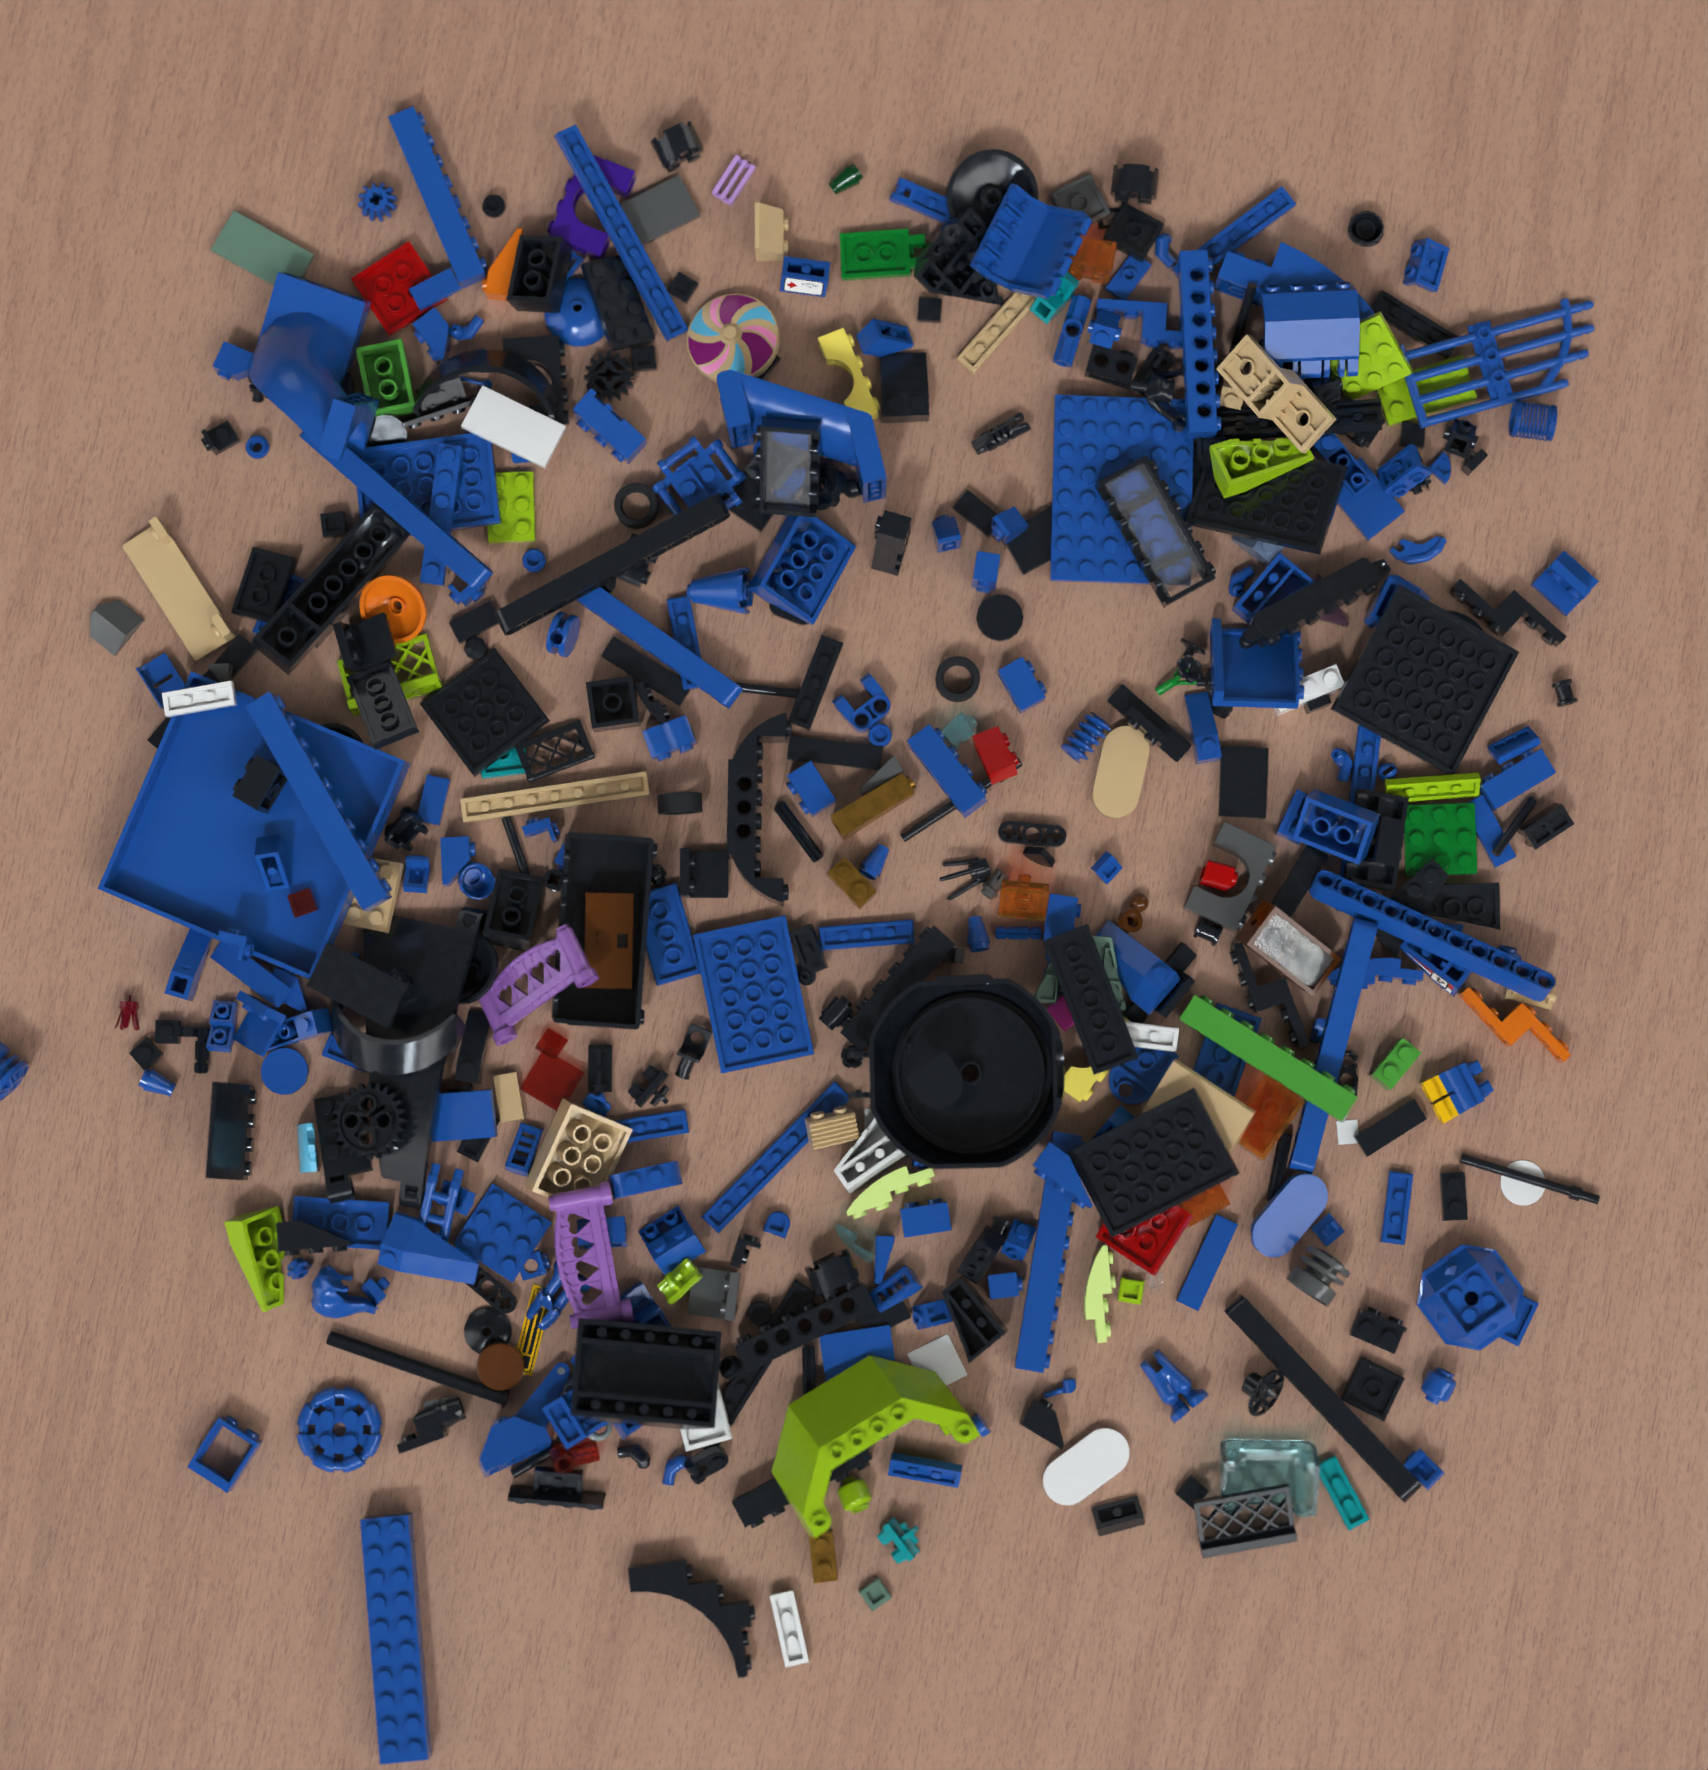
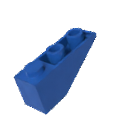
M1323 434L1310 448L1317 460L1348 467V473L1343 486L1354 497L1373 483V480L1335 434Z
M189 929L171 970L165 994L193 1002L212 941L211 937Z
M328 1008L311 1010L284 1020L268 1051L332 1032V1021Z
M1049 1142L1032 1164L1036 1168L1033 1172L1043 1180L1048 1177L1055 1182L1053 1187L1063 1195L1066 1192L1074 1197L1072 1201L1080 1208L1084 1209L1085 1206L1091 1208L1093 1206L1070 1157Z

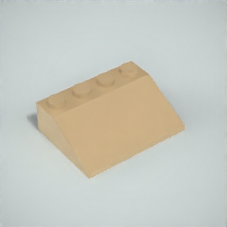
M1175 1059L1141 1114L1195 1087L1232 1156L1256 1111Z
M563 1098L524 1186L548 1198L553 1196L552 1194L599 1186V1182L609 1181L608 1176L613 1174L633 1129Z

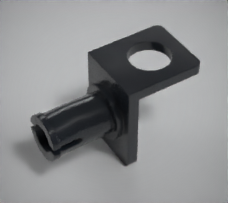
M693 1023L690 1024L684 1042L677 1052V1055L682 1057L675 1072L677 1077L689 1080L694 1063H699L704 1056L712 1031ZM692 1033H702L704 1042L699 1045L693 1043L691 1040Z

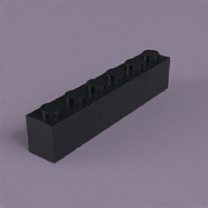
M927 926L918 936L922 940L916 946L911 944L903 953L906 958L900 964L895 962L887 973L890 976L886 981L880 980L872 989L874 992L869 1000L865 997L856 1007L859 1010L854 1017L849 1015L840 1025L843 1027L840 1033L860 1051H863L869 1044V1038L876 1022L891 1001L912 984L925 981L956 945L936 926L932 928Z
M868 1448L832 1469L829 1482L835 1479L838 1483L849 1477V1471L855 1468L857 1471L868 1467L870 1465L869 1460L872 1459ZM775 1477L732 1500V1504L744 1527L750 1525L752 1529L764 1523V1517L770 1514L775 1517L786 1511L784 1506L790 1504Z

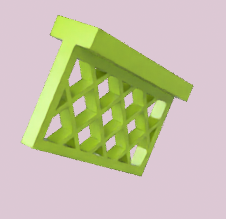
M427 634L416 636L404 643H395L396 649L404 652L399 663L391 660L392 664L396 666L395 672L397 674L402 669L410 673L407 680L400 683L406 700L438 691L443 687ZM424 642L425 650L421 656L411 652L415 644ZM408 655L418 659L413 670L403 666ZM337 660L349 710L353 716L359 715L361 713L355 698L352 697L351 687L347 680L349 674L345 672L343 660ZM422 662L430 665L432 673L424 676L417 673Z

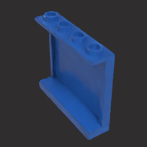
M1212 618L1209 633L1212 706L1298 709L1299 700L1304 699V685H1300V681L1303 680V667H1299V663L1302 661V649H1298V645L1301 643V631L1292 636L1287 634L1281 637L1282 639L1273 646L1268 644L1260 648L1257 644L1246 650L1238 642L1240 637H1242L1243 631L1246 629L1222 628L1221 618Z

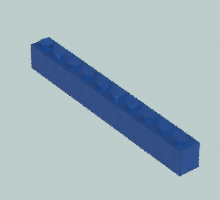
M269 691L246 705L245 707L362 910L369 912L392 898L389 892L392 890L386 878L382 879L380 877L378 863L373 857L369 858L366 852L368 849L367 844L362 837H357L354 832L357 829L356 825L350 817L346 818L342 809L345 807L338 796L334 797L330 790L333 788L327 776L323 777L319 771L321 768L319 761L314 755L311 757L307 748L310 746L303 735L299 736L295 728L298 725L294 718L286 714L284 710L286 704L279 694L276 696Z
M1052 1132L1051 1143L1067 1155L1068 1151L1085 1142L1081 1141L1082 1136ZM1048 1177L1044 1181L1014 1368L1040 1373H1044V1368L1049 1369L1051 1354H1047L1048 1344H1053L1055 1333L1054 1330H1051L1052 1320H1057L1059 1307L1055 1306L1056 1297L1061 1296L1062 1283H1058L1060 1273L1064 1274L1066 1259H1062L1063 1250H1068L1070 1236L1066 1235L1067 1226H1072L1074 1212H1070L1071 1202H1073L1074 1197L1068 1192L1063 1195L1053 1187L1055 1182Z

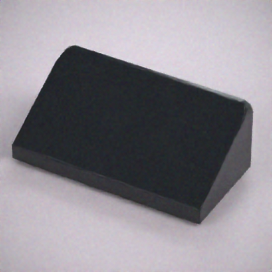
M1138 1496L1091 1508L1099 1536L1145 1524Z

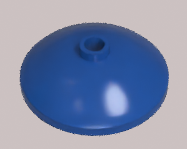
M585 278L568 279L565 283L560 312L544 313L546 325L551 334L559 335L560 342H564L566 345L573 347L592 345L601 340L605 334ZM576 305H580L582 307L581 311L579 312L574 311L573 308Z

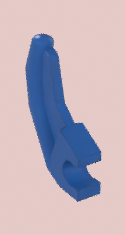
M1436 536L1424 544H1415L1401 539L1398 544L1402 546L1403 551L1398 552L1393 547L1389 553L1396 560L1407 565L1427 562L1442 552L1447 540L1445 537Z

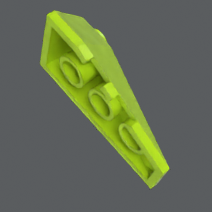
M1277 438L1275 441H1261V439L1239 441V439H1229L1209 447L1214 479L1223 498L1246 492L1314 459L1310 449L1306 453H1301L1289 438Z
M278 1206L244 1213L224 1221L230 1245L262 1312H267L284 1304V1275L281 1273V1259H284V1251H278L276 1223L282 1222Z

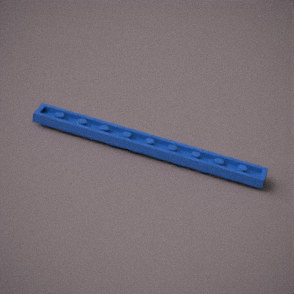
M575 124L556 133L554 137L664 338L668 342L686 333L689 329L577 125Z

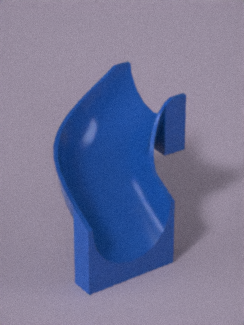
M278 272L259 340L249 361L248 375L258 390L285 413L313 441L324 456L341 461L346 446L351 450L364 453L380 400L359 392L347 395L341 387V381L353 365L356 348H358L371 301L287 272Z

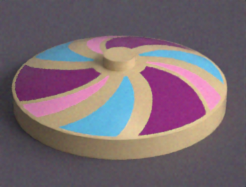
M727 294L706 303L693 317L687 333V348L694 365L705 377L717 382V374L726 370H734L757 378L772 364L780 343L779 328L772 312L758 299L744 294Z

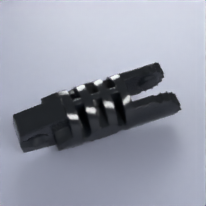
M1019 412L1004 420L1001 424L999 423L990 430L981 433L978 438L971 442L976 454L979 455L988 450L992 451L998 448V446H1002L1028 432L1031 427L1026 422L1022 423L1024 419L1023 414Z

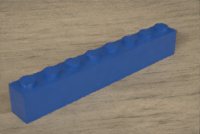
M414 106L388 116L461 289L482 281L486 277L484 271L488 270L484 258H478L475 250H478L479 246L475 237H469L467 229H470V225L466 216L461 217L458 209L461 208V204L457 195H451L449 188L453 187L448 174H442L440 168L444 165L439 153L435 155L431 147L435 146L430 132L427 134L424 132L422 126H425L426 122L422 113H416Z

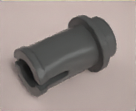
M997 869L986 885L983 884L981 893L990 900L994 897L997 898L998 891L1009 880V876L1006 873L1002 874V871Z

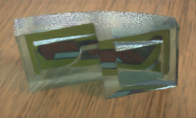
M837 1224L835 1229L843 1242L855 1254L871 1263L875 1254L854 1244L858 1234Z

